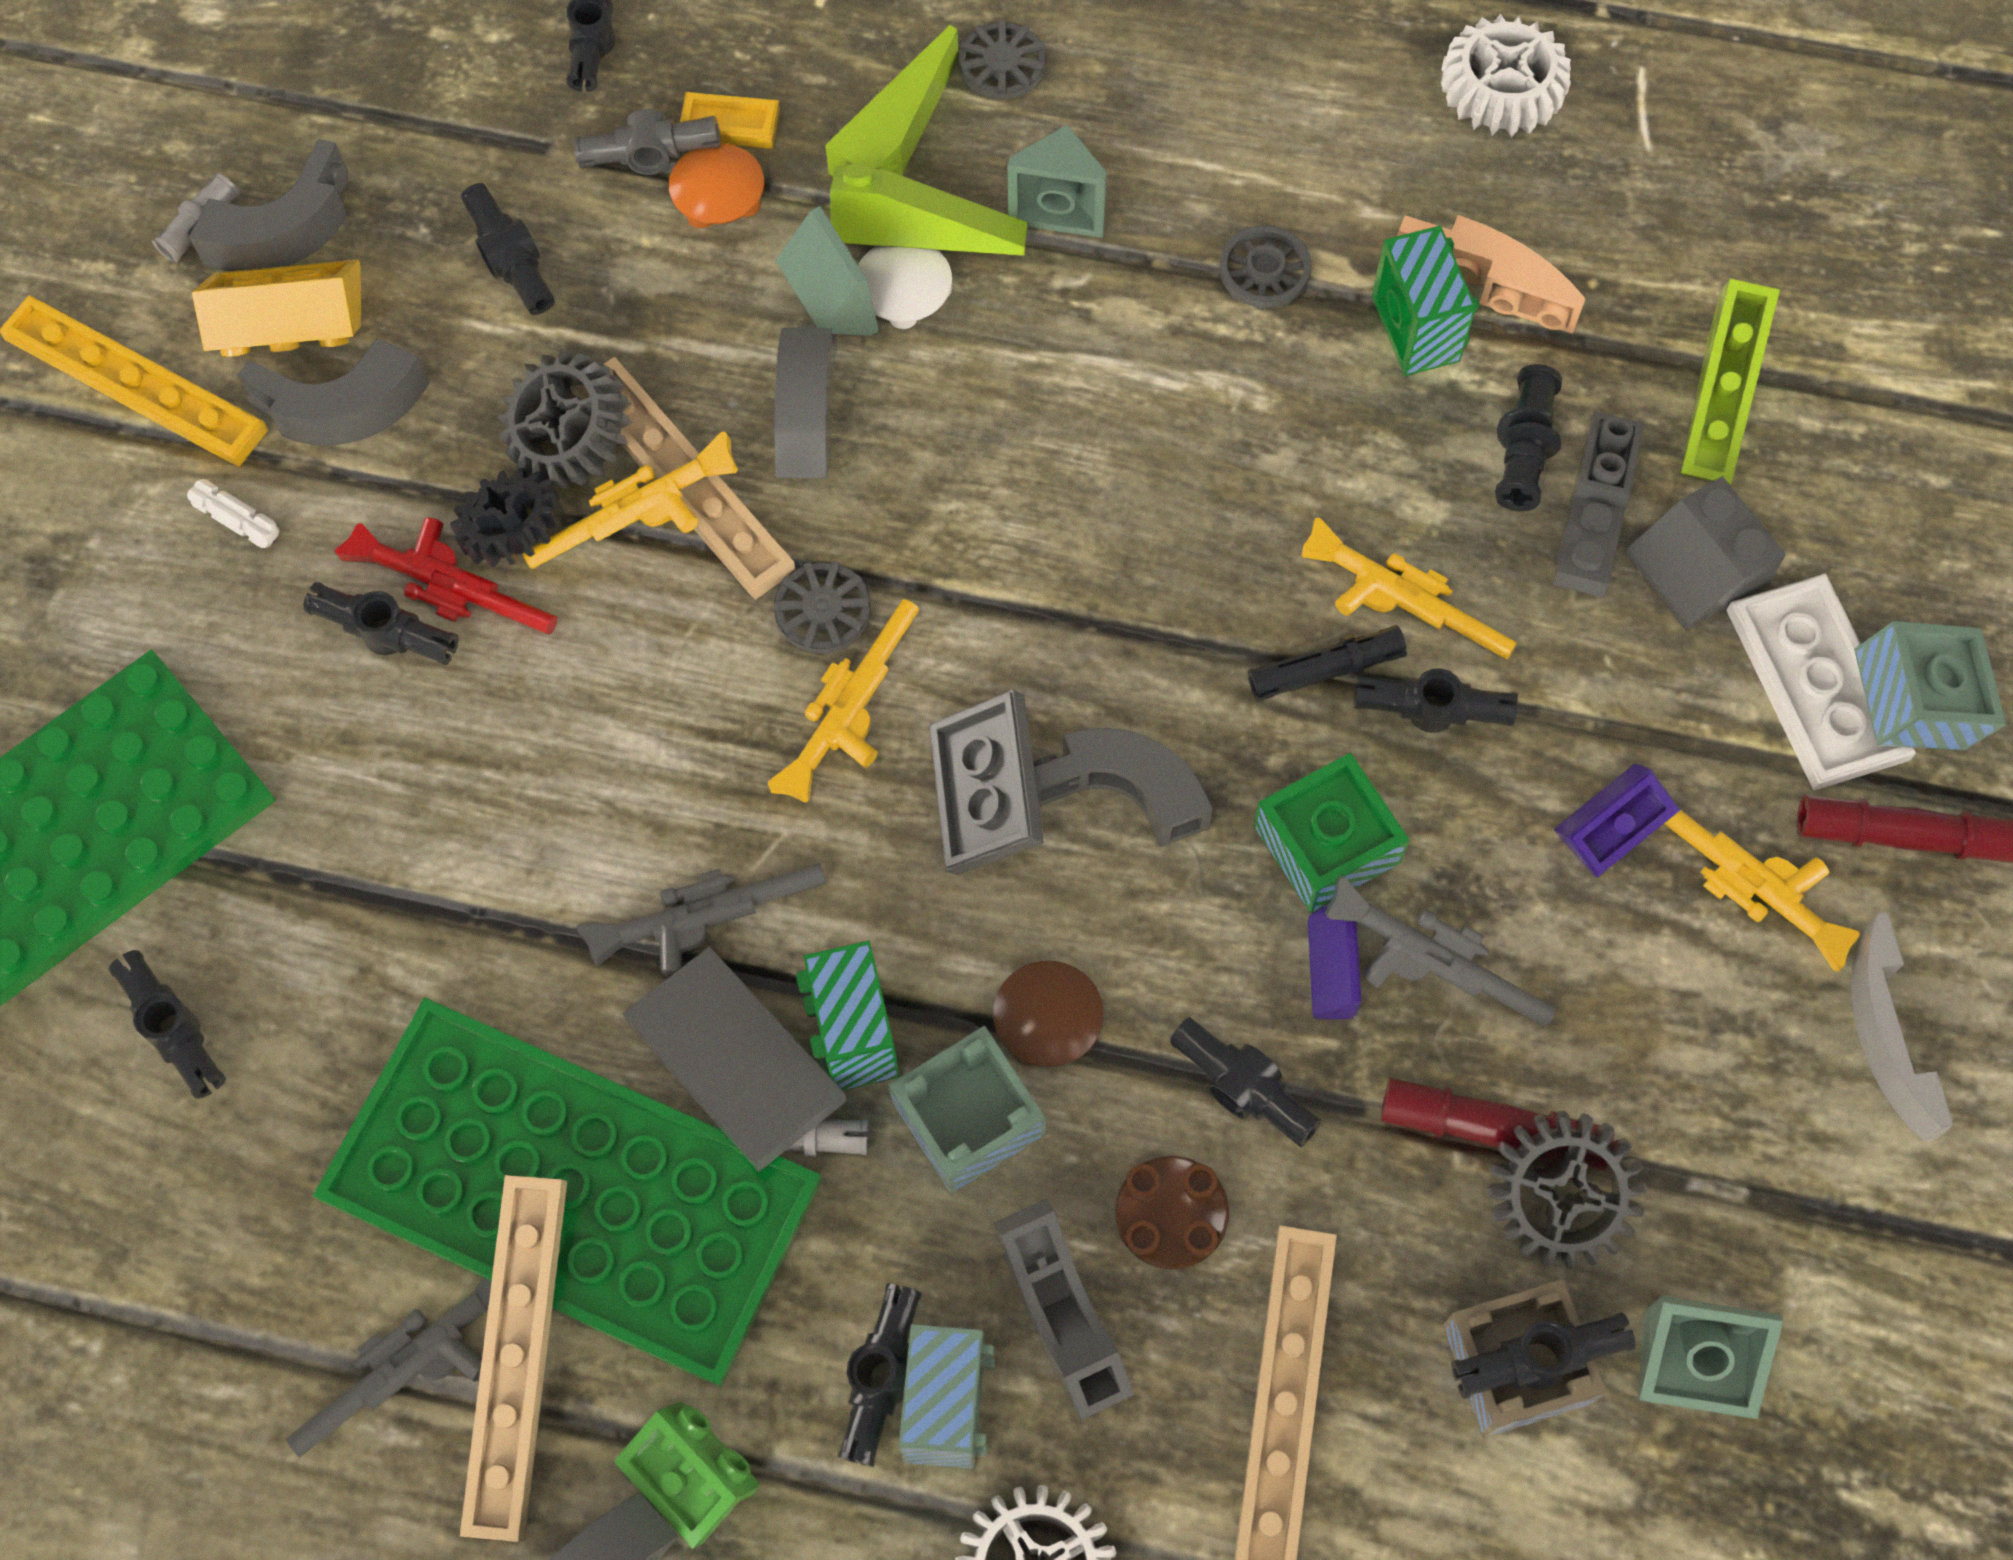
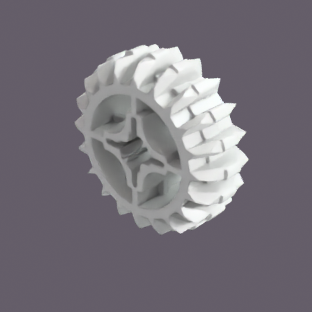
M1499 14L1493 24L1482 17L1476 24V27L1466 25L1460 37H1454L1453 42L1449 45L1447 56L1444 57L1441 70L1443 75L1441 85L1442 92L1447 93V107H1458V120L1471 117L1474 130L1482 124L1489 126L1492 136L1499 129H1506L1512 138L1517 132L1518 127L1530 134L1537 123L1546 126L1552 114H1557L1558 110L1561 109L1571 83L1569 80L1571 59L1565 57V44L1554 43L1553 31L1540 33L1538 21L1530 26L1522 24L1520 15L1513 22H1506L1502 15ZM1472 67L1479 72L1478 78L1474 75ZM1534 74L1537 76L1540 84L1533 78Z
M1039 1485L1036 1492L1037 1504H1026V1495L1023 1487H1016L1013 1490L1016 1507L1008 1510L1004 1500L999 1495L991 1499L993 1510L998 1515L993 1522L984 1513L977 1511L973 1515V1521L984 1531L983 1535L980 1538L972 1533L963 1532L960 1538L964 1546L975 1550L974 1557L958 1556L955 1560H987L992 1546L1003 1533L1010 1542L1016 1560H1025L1024 1551L1019 1545L1020 1543L1024 1545L1029 1556L1033 1554L1038 1555V1560L1042 1556L1052 1560L1060 1554L1062 1555L1054 1560H1071L1082 1552L1085 1560H1110L1115 1557L1116 1551L1114 1546L1109 1545L1095 1548L1093 1542L1106 1534L1107 1527L1103 1522L1095 1524L1088 1530L1083 1527L1082 1524L1089 1518L1092 1510L1088 1504L1085 1503L1080 1506L1074 1516L1066 1512L1070 1505L1071 1493L1062 1491L1056 1507L1047 1505L1048 1487ZM1034 1520L1050 1522L1066 1530L1072 1537L1064 1542L1061 1540L1051 1546H1041L1033 1542L1020 1523Z

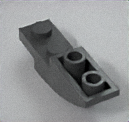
M1594 411L1561 537L1553 585L1605 597L1610 583L1624 509L1631 492L1644 423Z

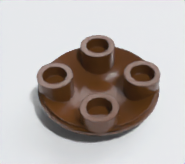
M1038 961L1016 970L1000 987L993 1009L995 1029L1003 1045L1020 1064L1040 1067H1057L1069 1064L1082 1057L1088 1051H1091L1097 1043L1104 1015L1102 999L1090 978L1076 967L1058 961Z
M1163 1156L1143 1164H1138L1129 1171L1117 1196L1115 1218L1123 1242L1137 1258L1149 1265L1162 1269H1183L1202 1262L1218 1248L1228 1227L1229 1204L1222 1184L1210 1167L1186 1157Z

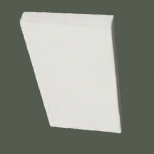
M1826 573L1739 599L1729 604L1726 611L1813 791L1908 762L1915 756L1914 748L1877 746L1854 649L1861 643Z

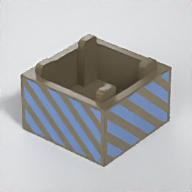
M1561 1279L1453 1312L1442 1326L1454 1359L1463 1360L1500 1349L1501 1342L1523 1336L1529 1326L1537 1322L1551 1321L1560 1325L1571 1322L1575 1327L1581 1326L1565 1281ZM1542 1344L1529 1346L1530 1355L1539 1365L1545 1367L1557 1365L1556 1356L1549 1347ZM1592 1360L1587 1362L1585 1369L1563 1375L1557 1384L1548 1389H1535L1529 1386L1515 1388L1510 1384L1471 1395L1469 1401L1482 1437L1486 1438L1592 1405L1606 1395L1607 1391L1596 1362Z

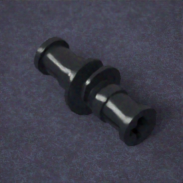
M1542 364L1528 365L1519 371L1517 376L1520 390L1518 401L1514 405V410L1507 412L1499 420L1497 427V438L1506 451L1503 480L1496 485L1495 494L1497 503L1511 511H1530L1540 504L1542 491L1538 483L1540 474L1544 470L1545 459L1556 455L1561 449L1562 441L1559 434L1552 429L1554 396L1561 390L1562 377L1556 369Z

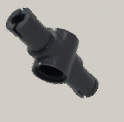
M572 0L568 4L566 12L571 31L569 49L572 57L569 73L567 74V84L573 90L582 92L583 80H586V92L594 91L597 88L600 59L608 54L615 45V34L611 21L613 11L611 0Z
M476 183L469 186L462 192L461 199L476 224L478 239L475 242L489 271L495 279L502 277L506 283L514 286L531 315H539L546 312L554 305L555 300L537 270V259L540 258L539 252L525 224L520 218L513 221L508 214L502 213L485 184Z
M314 582L310 590L312 593L317 594V596L309 593L305 596L303 608L306 613L314 614L343 625L345 632L363 638L369 650L376 654L391 655L396 652L405 653L409 650L438 661L442 665H448L452 657L446 651L455 654L459 638L456 633L447 632L419 621L416 614L400 609L393 596L386 592L373 591L364 595L360 593L353 596L327 587L321 582ZM382 619H390L382 627L372 628L376 622Z
M1442 668L1430 669L1419 678L1406 676L1405 681L1370 678L1362 675L1357 677L1355 696L1357 697L1354 700V709L1401 713V718L1411 719L1417 728L1425 732H1441L1451 724L1465 725L1467 720L1504 724L1512 727L1515 724L1517 715L1516 704L1518 701L1517 692L1506 693L1471 688L1470 683H1462L1449 670ZM1430 695L1438 696L1447 705H1431L1424 697Z
M131 950L123 954V957L131 967L130 971L117 958L110 964L109 972L116 978L132 1002L130 1010L134 1015L133 1023L136 1031L156 1048L164 1062L173 1063L190 1088L194 1098L200 1099L212 1094L203 1078L205 1077L209 1083H212L214 1088L219 1089L225 1083L226 1077L218 1069L202 1045L204 1037L200 1032V1024L197 1017L176 997L170 986L159 982L144 960L141 951ZM176 1015L174 1025L169 1030L158 1033L160 1023L166 1017Z
M1191 1017L1186 1018L1173 1033L1170 1044L1206 1072L1205 1078L1210 1082L1208 1085L1210 1093L1230 1113L1240 1119H1246L1249 1114L1257 1120L1265 1118L1301 1148L1316 1133L1321 1125V1119L1284 1091L1285 1084L1279 1081L1282 1078L1280 1070L1263 1052L1249 1044H1244L1241 1049L1232 1043L1227 1046Z
M886 1283L885 1295L873 1333H867L865 1344L858 1347L852 1353L847 1363L846 1374L849 1384L852 1386L848 1404L852 1405L842 1447L837 1455L840 1459L856 1464L859 1462L863 1466H875L876 1461L874 1460L886 1417L893 1416L896 1404L900 1403L904 1397L909 1348L907 1342L918 1302L922 1297V1293L905 1286L899 1289V1286L896 1284ZM882 1362H889L890 1375L887 1381L879 1387L872 1388L870 1377L873 1369Z
M1623 1312L1577 1327L1571 1322L1560 1325L1551 1321H1541L1529 1326L1523 1336L1501 1342L1500 1349L1463 1360H1454L1451 1362L1454 1380H1461V1384L1457 1388L1463 1399L1510 1384L1515 1388L1529 1386L1535 1389H1548L1557 1384L1563 1375L1585 1369L1589 1361L1625 1350H1634L1636 1347L1635 1337L1632 1329L1627 1331L1624 1329L1630 1323ZM1542 1344L1549 1347L1556 1356L1557 1365L1553 1367L1539 1365L1530 1355L1529 1346Z

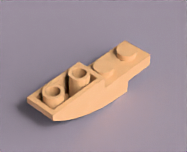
M1405 215L1398 231V236L1438 225ZM1457 215L1452 230L1442 227L1446 238L1451 237L1454 242L1453 254L1466 284H1473L1483 288L1479 302L1481 305L1491 307L1501 314H1513L1538 322L1543 327L1551 330H1562L1573 334L1585 302V297L1551 263L1510 236L1460 215Z

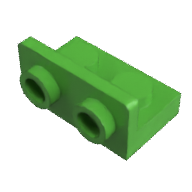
M682 1401L656 1411L614 1460V1463L692 1549L703 1544L733 1508L743 1499L753 1495L760 1487L759 1482L752 1476L750 1466L744 1457L738 1452L727 1448L711 1431L709 1420L702 1412Z

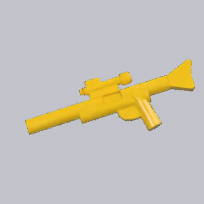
M720 432L697 458L641 488L638 486L641 482L647 483L655 479V472L648 464L638 468L637 473L616 484L611 479L594 488L596 495L592 496V499L588 501L592 507L602 505L603 508L550 536L551 541L548 544H535L533 547L535 554L530 557L523 553L527 564L531 569H534L591 537H594L598 542L639 519L650 527L660 526L673 520L683 533L692 531L699 521L680 498L683 496L681 489L705 476L731 474L738 471V467L732 457L730 437L726 432Z
M1315 518L1311 536L1303 546L1302 557L1335 562L1357 575L1356 583L1335 601V606L1341 614L1350 616L1362 604L1382 613L1392 611L1398 606L1439 630L1446 625L1505 660L1509 659L1517 645L1516 641L1438 598L1439 594L1451 596L1453 590L1449 588L1450 586L1446 585L1449 580L1448 578L1432 569L1425 573L1405 562L1404 557L1397 553H1392L1386 562V566L1395 572L1401 571L1402 575L1399 576L1344 545L1322 519Z
M907 599L901 600L854 673L849 671L851 661L847 658L841 661L839 665L831 663L821 678V681L826 683L816 700L808 705L804 713L806 718L815 722L819 721L823 715L825 705L830 707V710L799 757L769 780L768 786L771 793L789 795L804 803L810 800L813 772L829 748L838 750L840 747L864 768L870 766L875 761L878 751L864 741L872 723L867 710L864 708L889 672L888 667L885 665L887 659L919 612V608L913 602Z
M1682 810L1664 823V825L1719 866L1716 871L1711 868L1708 869L1706 866L1701 870L1700 873L1707 880L1703 887L1720 900L1726 894L1744 908L1750 918L1755 922H1761L1767 915L1768 908L1760 902L1751 900L1755 894L1812 938L1835 972H1839L1845 966L1850 947L1859 938L1860 933L1857 930L1824 921L1800 902L1805 896L1803 895L1804 892L1829 874L1827 866L1821 859L1814 857L1799 869L1789 861L1779 857L1769 858L1762 863L1722 831L1715 837Z

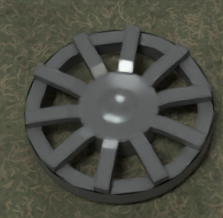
M999 20V22L990 23L982 27L978 25L959 46V72L966 85L982 96L992 99H1012L1022 96L1035 88L1044 75L1046 53L1043 42L1025 24L1021 26L1008 23L1006 20ZM999 34V41L994 42L990 36ZM1006 34L1014 35L1010 42L1006 41ZM982 39L987 48L975 45V43ZM1022 39L1029 43L1020 48L1017 47ZM968 52L983 56V58L966 61ZM1036 52L1038 61L1021 56ZM984 66L983 72L977 78L969 71V69ZM1021 66L1033 68L1035 71L1027 78L1020 69ZM1015 77L1020 82V84L1006 87V81H1010ZM990 78L998 81V87L984 84V82Z
M1254 226L1238 232L1226 243L1220 258V277L1224 286L1230 292L1231 298L1236 301L1239 300L1245 304L1255 306L1258 310L1278 306L1285 307L1306 290L1311 273V258L1304 243L1291 232L1275 226ZM1266 237L1264 245L1254 247L1250 239ZM1273 239L1281 240L1287 246L1280 250L1272 246ZM1240 244H1243L1248 252L1247 258L1235 254L1233 251ZM1295 250L1301 261L1286 263L1285 258ZM1228 261H1231L1241 266H1246V268L1229 271L1227 264ZM1303 270L1300 280L1284 273V271ZM1244 277L1248 278L1240 287L1233 280ZM1281 281L1293 288L1284 293L1278 282ZM1254 284L1259 286L1258 295L1249 293L1247 291H1249ZM1271 286L1275 296H1265L1266 287Z
M836 561L812 564L809 562L803 564V567L795 570L788 577H784L775 596L774 614L780 632L791 644L807 652L831 653L846 648L862 635L869 623L871 602L868 589L862 578L852 570L840 565ZM817 574H828L824 586H819L816 578ZM836 576L847 580L836 590L833 589ZM808 577L812 589L807 591L797 583ZM854 587L861 596V598L843 600L841 598ZM790 590L803 598L802 601L784 600ZM862 607L861 616L858 621L844 613V608ZM783 610H802L803 613L786 623ZM842 621L852 629L839 638L835 627ZM803 622L809 625L806 638L795 634L793 631ZM817 630H827L831 640L826 642L814 641Z

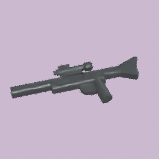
M818 863L729 891L726 890V886L731 885L730 883L735 881L734 875H722L721 869L700 874V882L677 889L671 887L661 890L660 897L664 906L675 905L681 899L685 901L683 905L621 924H578L576 929L580 937L588 945L595 965L602 964L626 944L655 936L656 942L659 943L661 975L670 977L682 968V953L696 949L704 943L707 936L706 928L756 913L754 905L826 884L821 864Z
M1337 876L1335 892L1325 911L1326 916L1333 920L1359 922L1385 937L1383 942L1384 950L1362 973L1376 988H1379L1393 972L1405 979L1414 981L1424 978L1430 972L1473 997L1477 996L1481 991L1544 1027L1551 1022L1555 1014V1007L1471 961L1474 954L1484 957L1488 954L1489 950L1481 943L1484 935L1466 925L1459 931L1437 919L1435 913L1425 909L1418 915L1417 923L1426 930L1432 929L1435 931L1432 937H1429L1376 906L1368 904L1344 876Z
M482 1278L473 1293L414 1339H411L408 1334L412 1331H418L427 1322L421 1311L417 1309L409 1313L405 1317V1321L381 1339L376 1333L357 1349L362 1355L353 1364L358 1370L370 1365L373 1371L286 1438L287 1443L296 1455L301 1457L367 1404L372 1410L376 1409L419 1374L425 1380L437 1381L445 1378L457 1368L473 1382L479 1380L482 1357L462 1341L464 1338L459 1332L487 1311L491 1281Z

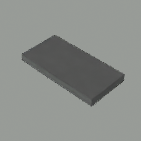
M710 946L622 1013L629 1026L758 1172L847 1102L842 1089Z

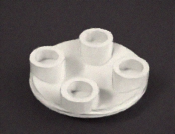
M875 246L864 255L858 264L867 279L875 315L889 320L894 327L899 329L910 328L916 324L917 320L933 314L943 305L952 291L951 269L946 258L939 250Z

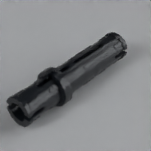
M1398 625L1356 638L1350 634L1341 637L1339 643L1329 647L1287 658L1267 666L1249 669L1247 671L1248 680L1255 700L1261 702L1276 695L1295 691L1338 676L1350 674L1351 677L1362 675L1366 668L1406 657L1407 652L1405 649H1407Z

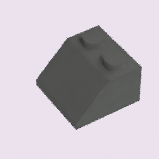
M1723 476L1677 502L1636 539L1625 552L1686 631L1724 610L1731 602L1743 599L1769 584L1786 556L1785 552Z

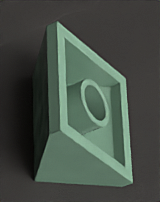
M1068 125L1063 126L1009 157L1008 215L1028 222L1027 227L1103 238L1105 231L1107 171Z
M818 206L812 209L775 260L817 328H832V334L870 336L879 332L865 275L822 208Z
M1661 1296L1643 1312L1638 1386L1639 1400L1757 1419L1783 1325L1782 1315Z

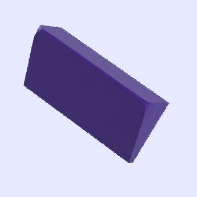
M1634 764L1560 823L1554 831L1592 875L1597 878L1678 813L1680 809L1651 769Z
M1327 905L1313 912L1307 921L1312 1014L1316 1019H1353L1362 1001L1357 922L1329 919L1325 914Z

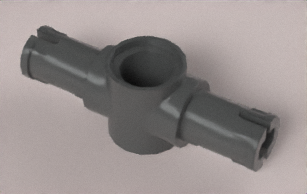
M641 109L633 112L628 116L626 125L616 127L615 132L574 138V151L580 168L621 162L623 166L628 165L633 171L644 175H654L662 172L669 165V159L679 157L680 152L721 147L720 129L715 115L675 123L674 119H667L665 115L652 109Z

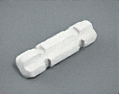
M199 479L194 484V487L189 489L187 497L191 501L192 506L205 514L211 513L213 519L239 535L249 536L248 540L257 546L268 548L273 540L278 537L280 530L276 526L275 521L262 513L255 514L256 510L226 491L219 492V487L208 480Z

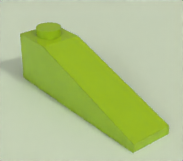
M949 25L825 145L829 175L833 177L836 166L845 167L850 164H864L870 168L885 169L902 176L958 62V33L955 27Z
M864 164L835 167L830 189V222L843 243L1023 256L1025 254L1028 223L1026 221L885 169H874Z
M1730 278L1720 291L1707 340L1679 475L1713 482L1723 476L1730 485L1732 484L1780 289Z

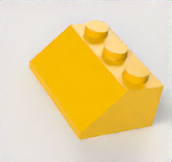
M359 259L216 272L192 291L204 351L220 350L221 356L229 357L247 354L251 352L250 347L269 345L272 352L289 351L299 348L300 342L315 340L319 341V346L321 347L340 346L349 343V337H353L361 327V267Z

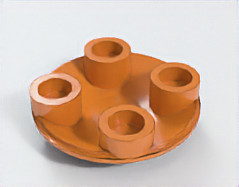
M721 143V147L691 150L679 159L670 174L669 192L676 208L686 216L688 223L693 227L706 228L711 224H724L741 217H750L755 215L761 207V196L764 190L762 168L753 155L738 146Z

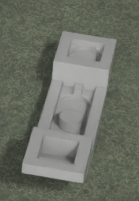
M1888 912L1877 914L1860 932L1855 948L1851 977L1855 1024L1866 1060L1885 1097L1897 1114L1924 1142L1933 1141L1954 1125L1937 1071L1921 1074L1914 1073L1887 985V981L1904 963Z

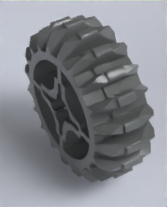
M560 350L557 358L552 355L542 354L540 367L534 364H525L527 377L524 380L520 378L511 379L517 389L513 396H502L505 404L509 405V410L497 416L501 423L507 426L498 436L504 444L509 446L505 454L511 461L517 463L518 469L524 468L528 477L539 471L544 480L549 479L552 485L561 489H570L572 483L579 486H588L590 473L597 477L605 476L603 462L605 460L619 462L616 454L613 452L617 444H629L626 437L620 434L621 428L633 424L630 417L622 413L631 405L628 397L621 394L625 386L620 379L612 375L613 372H611L608 366L601 362H595V359L586 354L578 353L574 355L571 352ZM585 385L590 397L582 400L574 396L571 387ZM551 441L552 444L558 447L559 454L547 456L541 442Z
M1566 1111L1557 1112L1556 1128L1550 1129L1543 1115L1535 1116L1534 1124L1539 1133L1531 1137L1521 1125L1514 1128L1515 1135L1522 1143L1521 1146L1515 1149L1509 1143L1501 1142L1498 1149L1510 1162L1508 1165L1492 1162L1489 1166L1490 1173L1497 1178L1505 1180V1182L1493 1183L1487 1186L1489 1198L1506 1200L1491 1209V1214L1495 1221L1510 1220L1502 1230L1504 1238L1507 1241H1512L1524 1235L1520 1241L1519 1251L1525 1257L1533 1254L1541 1245L1540 1261L1545 1266H1551L1555 1261L1557 1252H1561L1565 1267L1567 1269H1574L1577 1263L1576 1253L1582 1251L1589 1264L1596 1265L1599 1262V1256L1594 1248L1601 1244L1612 1255L1617 1254L1619 1247L1612 1238V1235L1618 1231L1624 1237L1632 1238L1635 1230L1624 1218L1626 1215L1642 1217L1645 1211L1640 1204L1629 1200V1197L1641 1196L1647 1192V1186L1643 1181L1628 1179L1643 1169L1641 1162L1637 1158L1622 1160L1632 1148L1630 1143L1625 1138L1609 1144L1613 1138L1614 1128L1608 1123H1603L1591 1134L1593 1118L1585 1113H1582L1578 1118L1575 1129H1571V1120ZM1569 1146L1568 1151L1563 1150L1562 1156L1555 1166L1548 1169L1534 1167L1531 1170L1527 1169L1542 1153L1556 1147ZM1587 1149L1597 1153L1606 1161L1612 1180L1611 1193L1602 1191L1597 1185L1586 1181L1588 1165L1584 1160ZM1572 1178L1571 1180L1579 1190H1583L1584 1193H1567L1564 1201H1561L1559 1205L1558 1202L1561 1199L1555 1190H1550L1548 1186H1565L1568 1179ZM1520 1186L1530 1188L1534 1194L1547 1199L1545 1214L1548 1217L1545 1229L1534 1224L1523 1213L1520 1202ZM1602 1209L1604 1210L1601 1216L1589 1226L1581 1230L1564 1233V1229H1570L1574 1217L1579 1213L1587 1210L1601 1213Z

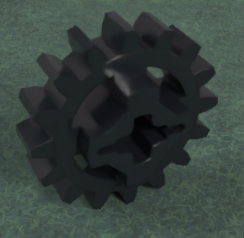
M520 468L513 477L508 478L505 471H500L497 481L489 482L486 479H482L480 481L481 488H479L477 493L467 491L464 494L468 503L467 505H460L454 508L453 511L458 519L450 523L452 530L456 534L454 539L465 556L469 555L475 564H479L486 559L490 567H496L501 558H506L509 564L513 565L516 563L517 554L525 553L531 557L535 554L533 547L537 542L548 544L551 541L546 532L547 530L560 528L561 523L557 515L563 513L564 508L559 501V495L549 479L544 480L539 471L528 477L524 468Z

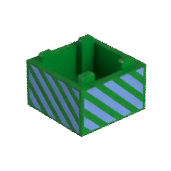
M1441 225L1388 238L1383 241L1372 299L1404 377L1460 362L1464 347L1468 345L1470 340L1468 333L1474 313L1478 311L1480 305L1478 298L1471 296L1454 257V242L1451 237L1446 238Z
M1351 752L1259 801L1253 824L1254 829L1309 913L1331 902L1335 892L1337 876H1344L1356 889L1401 864L1410 841Z
M870 940L803 955L806 970L798 971L796 977L800 992L812 993V995L805 996L803 1002L807 1017H817L820 1034L812 1036L810 1039L814 1057L823 1058L817 1061L818 1065L842 1091L900 1078L894 1043Z

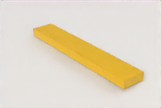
M31 295L27 296L0 328V334L7 342L237 467L241 466L269 430L263 420Z

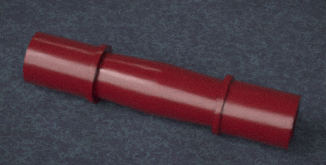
M1807 794L1802 796L1798 807L1797 834L1799 837L1851 843L1855 847H1861L1865 842L1910 851L1953 853L1954 857L1960 860L1974 858L2013 863V820L1972 815L1971 812L1962 811L1959 815H1952L1912 807L1869 805L1867 799L1862 798L1856 801Z
M1389 1077L1383 1098L1380 1121L1434 1133L1435 1137L1442 1138L1443 1133L1497 1148L1501 1142H1506L1515 1149H1518L1522 1143L1515 1135L1514 1128L1521 1125L1531 1137L1539 1133L1534 1124V1117L1543 1115L1550 1129L1556 1128L1557 1112L1551 1111L1549 1116L1502 1102L1452 1094V1089L1448 1087L1440 1089ZM1570 1118L1571 1129H1575L1577 1119ZM1593 1123V1129L1591 1134H1593L1596 1131V1129L1600 1126L1599 1124ZM1614 1134L1609 1144L1614 1142ZM1569 1146L1556 1147L1542 1153L1541 1161L1548 1162L1553 1160L1559 1162L1563 1150L1568 1151ZM1587 1149L1584 1160L1588 1165L1587 1168L1605 1172L1608 1167L1606 1161L1597 1153Z

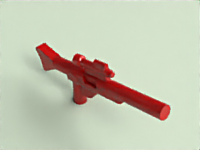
M424 518L415 549L409 548L406 553L379 543L362 523H358L350 537L335 549L336 555L342 561L377 563L428 584L425 591L422 589V586L410 582L404 588V596L413 601L420 600L437 607L436 615L456 622L458 617H470L471 611L465 607L468 601L548 635L556 627L557 616L497 592V583L457 567L458 562L454 550L448 545L439 542L444 524L435 518Z

